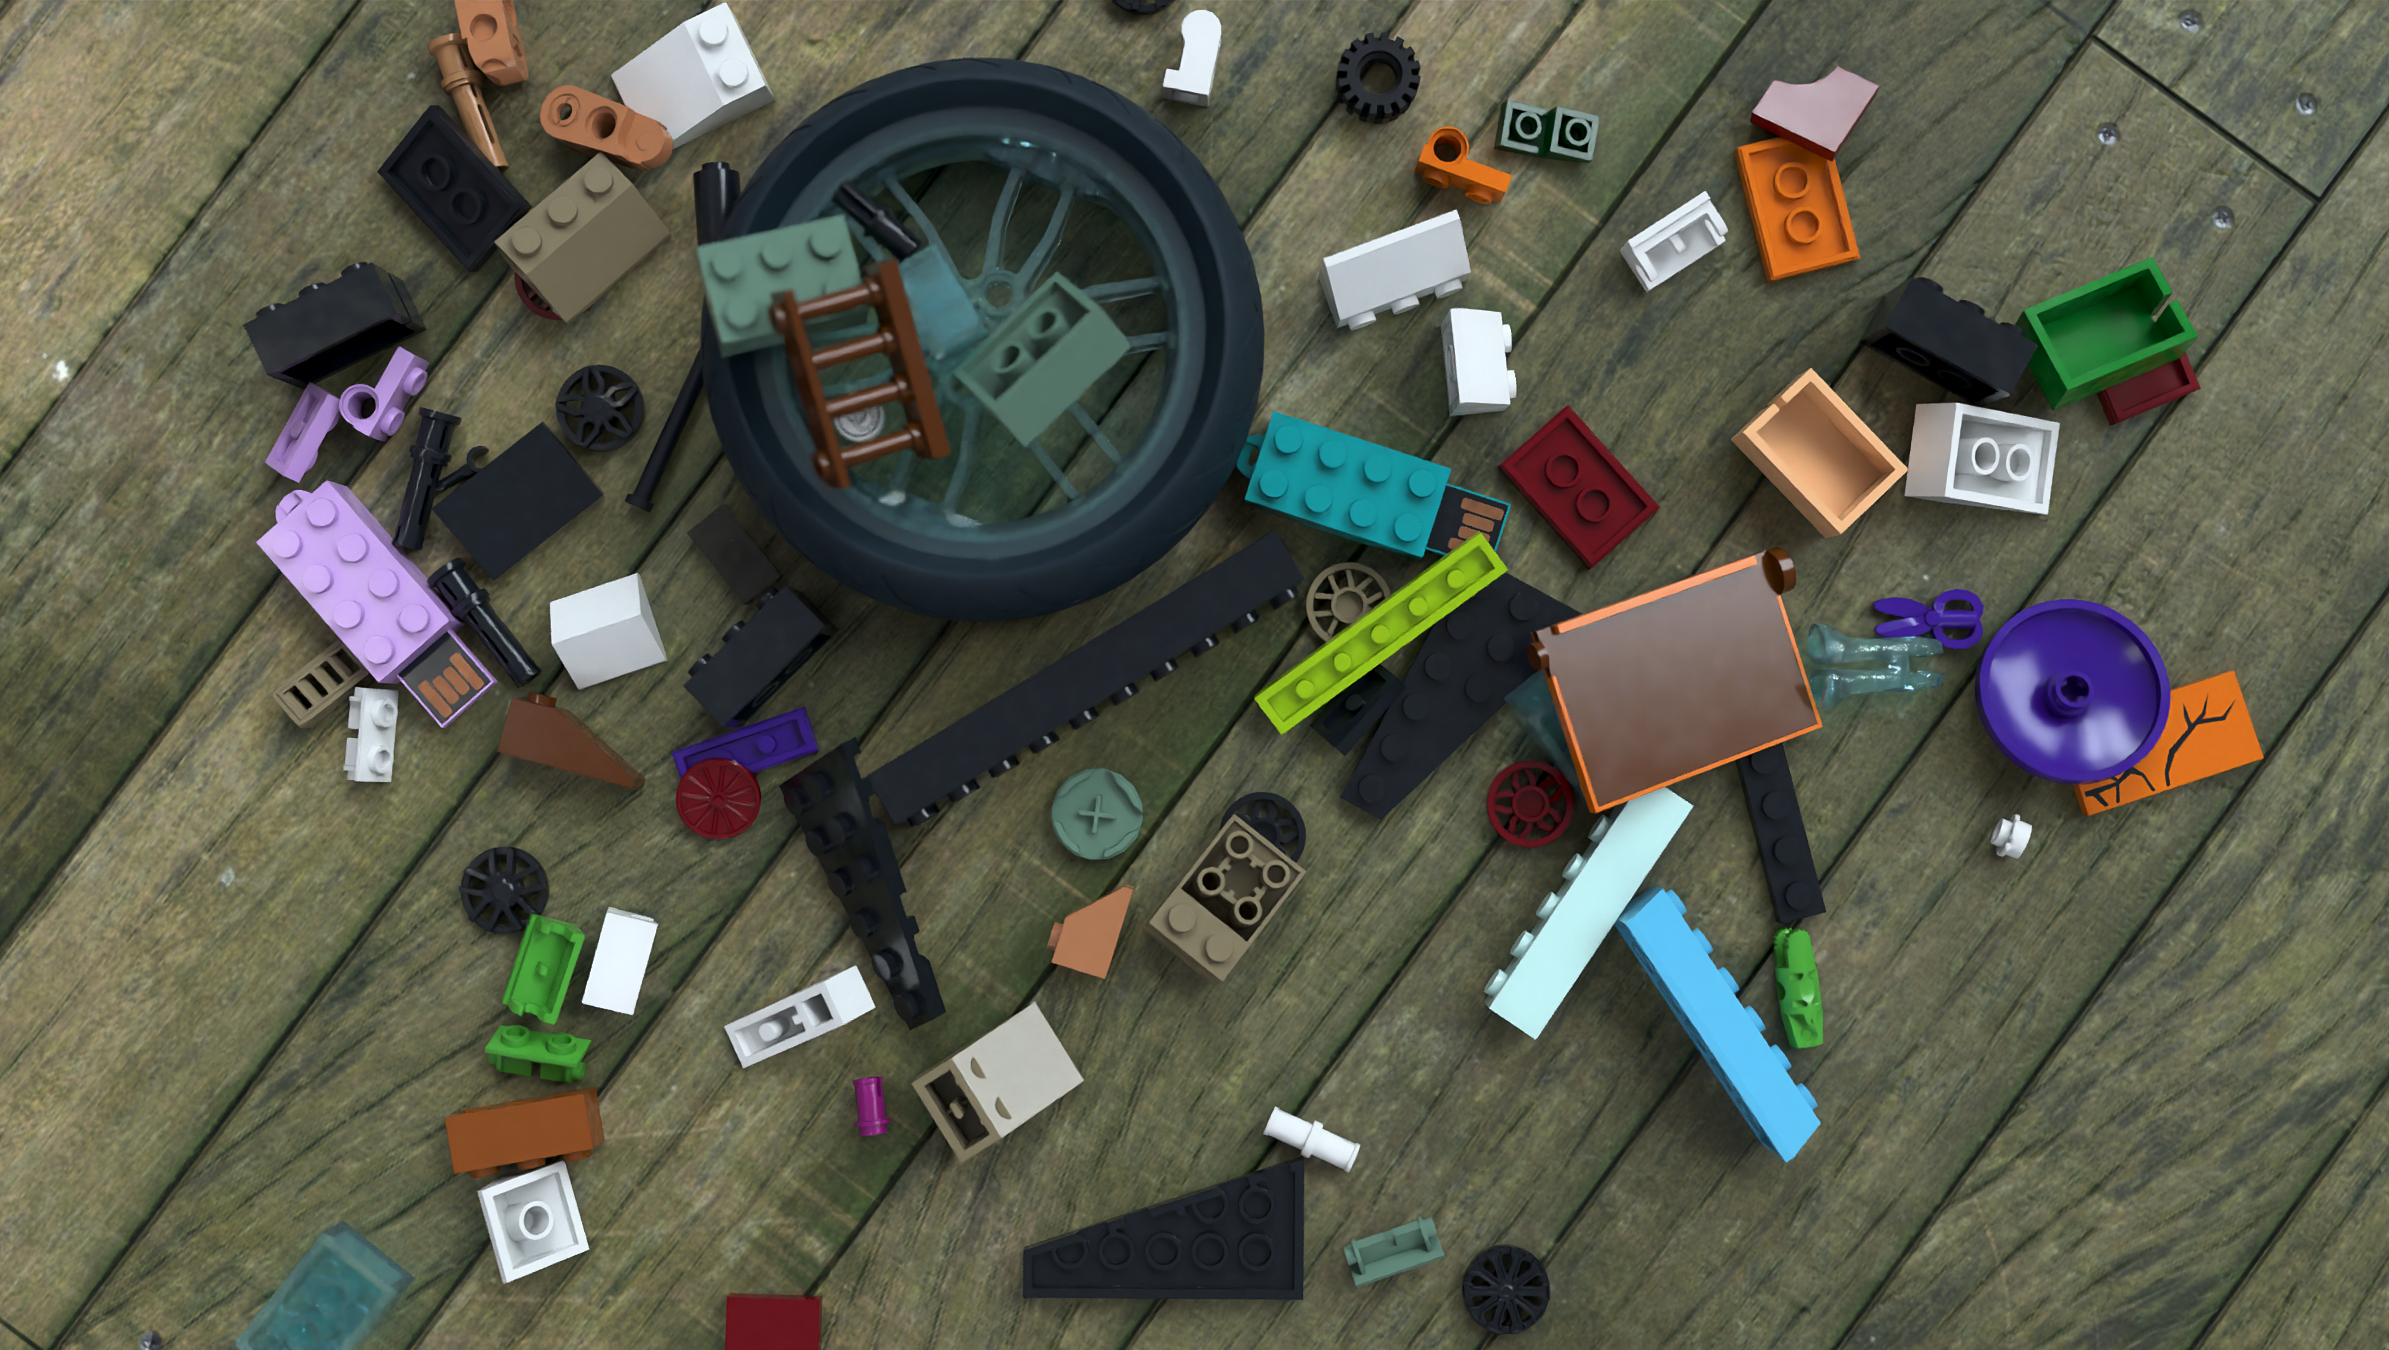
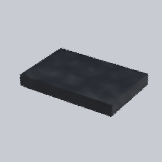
M430 105L377 171L469 272H478L497 249L494 241L523 218L532 208L529 202L439 105Z
M542 421L432 507V510L489 576L495 580L603 496L604 492L544 421Z

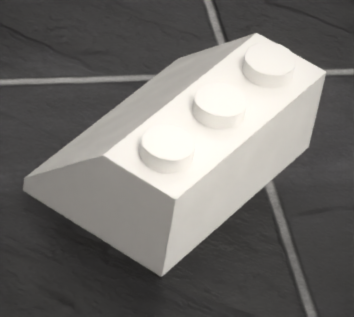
M1457 210L1451 211L1324 258L1318 278L1337 328L1349 325L1350 330H1356L1375 322V314L1392 308L1394 314H1400L1420 305L1418 298L1435 293L1437 299L1462 290L1461 283L1467 280L1471 270Z

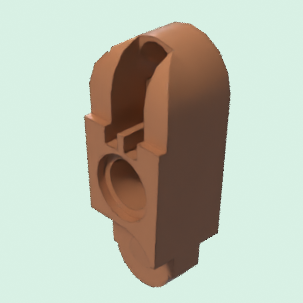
M454 0L461 36L464 42L468 44L470 55L476 66L495 85L506 86L527 81L528 66L513 0Z
M564 85L549 93L542 103L540 120L545 132L576 152L595 157L601 151L612 163L642 172L662 166L672 154L673 139L669 132H667V127L663 124L636 113L627 106L577 86ZM565 106L572 108L570 117L566 120H561L560 112Z

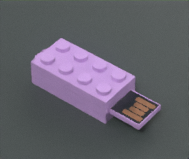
M327 480L313 493L295 490L286 495L277 505L275 513L278 523L256 543L379 683L398 684L401 681L442 728H446L497 683V680L455 634L467 623L453 616L451 613L453 607L436 587L431 588L427 583L428 578L399 545L392 543L393 538L347 486Z

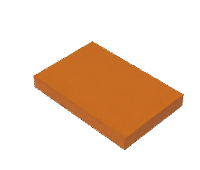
M1782 137L1740 146L1734 150L1767 283L1856 262L1860 259L1835 158L1833 161L1827 160Z

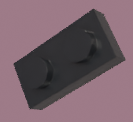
M1379 664L1340 692L1312 722L1310 727L1341 754L1346 756L1407 687L1398 677Z

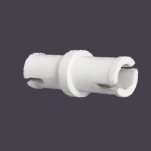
M1276 1106L1263 1133L1266 1136H1272L1300 1149V1155L1309 1158L1310 1155L1316 1156L1344 1169L1348 1173L1360 1148V1144L1353 1143L1322 1129V1123L1315 1120L1311 1124L1280 1110Z

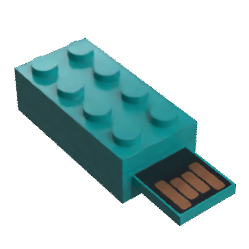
M1276 411L1272 413L1266 435L1256 434L1248 436L1236 462L1239 473L1250 481L1243 505L1417 562L1423 558L1425 550L1445 556L1478 531L1482 533L1496 552L1511 507L1510 503L1448 484L1447 481L1451 468ZM1257 448L1259 451L1258 459L1253 466H1250V454Z

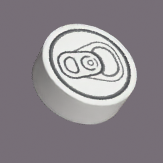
M882 405L835 419V424L838 430L848 439L855 442H865L874 439L880 434L885 424V412Z

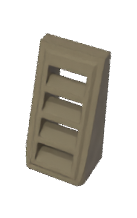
M338 639L284 681L271 693V696L300 728H314L355 691V687L361 686L372 674L344 642ZM346 652L360 669L353 673L340 659L339 656L342 653ZM329 665L344 680L340 685L325 670ZM316 678L328 692L326 696L322 697L310 682ZM301 692L313 706L308 709L298 698L297 694Z

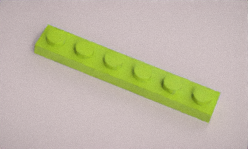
M1480 531L1476 532L1254 695L1255 701L1280 734H1284L1508 571L1507 567Z

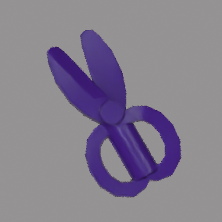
M1953 589L1942 592L1934 598L1931 608L1915 600L1898 597L1879 599L1872 604L1874 610L1904 618L1876 625L1874 632L1881 637L1893 639L1911 638L1930 630L1935 642L1942 647L1953 650L1969 648L1977 644L1983 635L1982 623L1979 619L1983 614L1984 605L1976 594L1968 590ZM1961 599L1968 602L1972 610H1943L1949 600ZM1942 628L1970 629L1968 636L1962 639H1950L1944 635Z

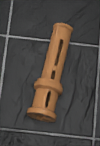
M450 33L435 38L428 43L427 48L430 55L436 56L444 79L440 82L443 92H446L448 96H452L466 135L501 173L505 172L506 169H509V165L502 152L494 125L484 103L480 90L483 85V77L481 71L474 69L467 49L468 44L462 39L461 33Z

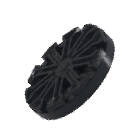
M1501 1244L1481 1251L1471 1260L1463 1276L1462 1295L1470 1315L1482 1327L1500 1335L1518 1334L1536 1324L1545 1314L1550 1300V1282L1544 1267L1532 1253L1519 1246ZM1504 1254H1511L1512 1256L1508 1269L1504 1268L1501 1259ZM1485 1260L1493 1261L1495 1268L1493 1273L1483 1267ZM1528 1260L1530 1267L1518 1274L1521 1262ZM1478 1275L1487 1281V1284H1473L1471 1281L1473 1276ZM1535 1276H1540L1541 1283L1539 1285H1524ZM1475 1295L1488 1296L1478 1304H1473L1471 1300ZM1523 1296H1540V1301L1537 1305H1534ZM1496 1305L1492 1319H1485L1483 1314ZM1516 1305L1522 1307L1530 1315L1526 1319L1521 1320ZM1507 1308L1512 1322L1509 1325H1502L1501 1323Z

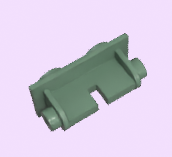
M1418 1216L1416 1221L1393 1228L1390 1231L1381 1232L1355 1241V1238L1350 1239L1351 1244L1343 1246L1356 1288L1445 1258L1432 1217L1422 1219L1421 1216Z

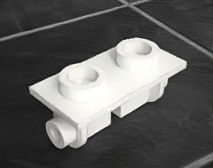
M355 687L354 696H349L348 728L359 729L358 738H347L345 765H343V770L348 771L347 780L391 782L399 690Z

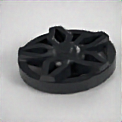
M589 365L576 371L564 382L556 398V414L561 429L572 442L591 451L607 452L626 445L638 433L644 419L645 404L640 388L629 375L608 365ZM602 373L617 376L625 383L612 385L607 391L608 383ZM593 374L599 383L596 390H591L590 388L591 375ZM583 379L582 389L586 395L583 396L579 393L570 394L574 386ZM630 389L620 401L614 396L619 391ZM634 399L635 414L632 423H630L626 414L621 412V409L626 408ZM581 401V409L573 410L566 407L567 402ZM566 414L575 418L583 417L578 422L577 434L570 427ZM618 418L626 429L625 433L612 426ZM590 423L594 425V430L584 440L586 426ZM604 427L607 432L619 437L607 443H594L603 434Z
M1255 792L1239 798L1227 809L1222 818L1219 831L1230 817L1235 814L1285 855V849L1279 843H1287L1298 837L1296 849L1290 859L1295 863L1299 860L1305 846L1306 830L1299 811L1287 799L1270 792ZM1264 799L1268 800L1270 810L1268 817H1260L1259 814ZM1257 800L1252 810L1254 819H1251L1247 814L1235 813L1242 805ZM1275 802L1288 809L1294 819L1281 818L1275 822L1274 819L1277 815ZM1282 825L1297 826L1298 829L1284 836L1281 835L1279 827Z

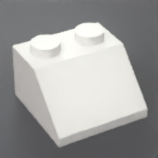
M1465 308L1450 309L1441 324L1449 415L1505 411L1510 405V398H1516L1514 370L1507 371L1505 356L1506 352H1511L1512 350L1509 324L1502 325L1501 312Z

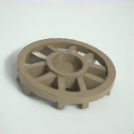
M1355 562L1338 563L1322 571L1311 584L1306 598L1307 618L1315 633L1327 642L1333 638L1331 636L1338 621L1347 624L1348 627L1372 609L1368 606L1369 604L1383 596L1385 600L1391 595V592L1385 580L1372 568ZM1344 570L1348 587L1339 589L1333 574ZM1351 570L1365 573L1369 577L1355 587ZM1327 577L1333 594L1316 593L1319 585ZM1374 580L1381 591L1370 598H1366L1362 589ZM1313 600H1330L1331 610L1314 611ZM1333 616L1326 633L1319 626L1316 618Z

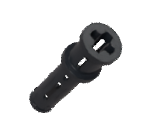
M420 407L418 414L422 416L417 441L416 444L410 445L409 452H411L410 457L414 458L398 525L392 540L393 544L417 550L423 549L425 532L442 467L447 466L448 462L451 463L452 455L448 451L454 428L460 425L462 420L460 417Z
M459 557L451 560L435 571L428 578L427 583L431 588L437 587L453 607L451 613L455 618H459L460 621L465 620L472 627L486 648L508 673L518 689L534 680L542 670L523 649V646L494 612V609L489 604L491 601L489 598L490 594L485 588L479 589L464 569L466 563L463 559Z

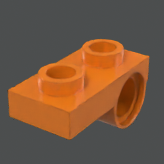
M1446 126L1434 131L1429 137L1427 144L1423 146L1414 172L1423 175L1422 180L1434 187L1446 189L1448 185L1465 190V196L1473 201L1491 204L1493 200L1500 203L1507 191L1512 175L1466 159L1469 152V143L1461 130ZM1439 144L1452 146L1457 153V159L1452 162L1439 160L1434 153V147Z

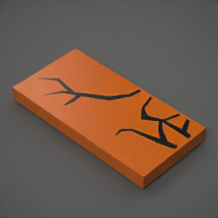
M2225 671L2170 689V709L2165 728L2153 749L2141 761L2108 780L2091 784L2073 785L2082 815L2090 816L2263 759L2264 757L2235 671Z

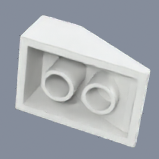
M726 2L683 22L611 75L625 106L667 127V132H669L673 139V149L776 101L736 17Z
M1961 403L1916 404L1905 496L1944 503L2048 514L2060 423Z

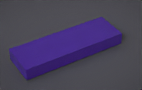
M802 707L673 751L672 755L681 779L685 772L693 765L710 758L734 760L754 774L818 752L820 749L806 707Z

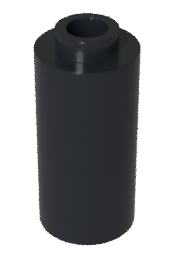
M708 162L702 164L701 171L693 174L698 247L718 242L728 216L741 194L740 173L738 171L731 170L730 164L725 162Z

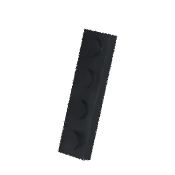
M1783 743L1735 760L1777 922L1785 923L1825 913L1826 909Z

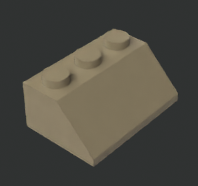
M600 151L495 240L494 243L504 261L568 326L671 237V233L630 180Z

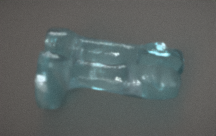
M1826 623L1812 624L1809 629L1807 640L1808 654L1811 661L1816 665L1859 661H1886L1888 664L1887 668L1878 670H1814L1811 674L1809 685L1818 711L1835 708L1849 695L1869 692H1918L1943 685L1944 672L1917 671V673H1909V655L1928 657L1931 654H1944L1942 642L1939 640L1918 636L1875 639L1853 638L1843 635L1834 626Z

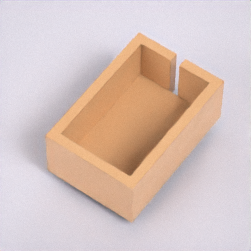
M1812 368L1796 376L1767 404L1768 407L1756 414L1731 438L1732 442L1825 539L1841 535L1909 470Z

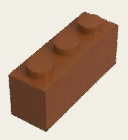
M596 1086L460 1110L445 1118L454 1174L470 1171L471 1178L497 1174L500 1172L499 1166L516 1163L517 1170L539 1167L546 1164V1157L562 1155L563 1162L588 1158L592 1156L591 1149L605 1141Z

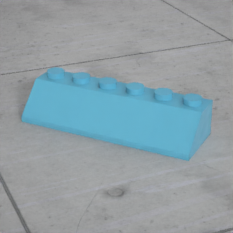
M1653 885L1628 902L1614 923V926L1762 1146L1787 1163L1795 1157L1821 1124L1812 1111L1818 1107V1104L1802 1083L1797 1086L1794 1084L1786 1072L1792 1066L1781 1049L1776 1044L1769 1047L1760 1033L1766 1028L1758 1014L1750 1005L1743 1008L1734 995V993L1740 990L1737 983L1726 968H1716L1708 954L1713 952V948L1704 934L1698 928L1691 931L1682 915L1687 913V910L1677 894L1672 889L1665 892L1663 888Z

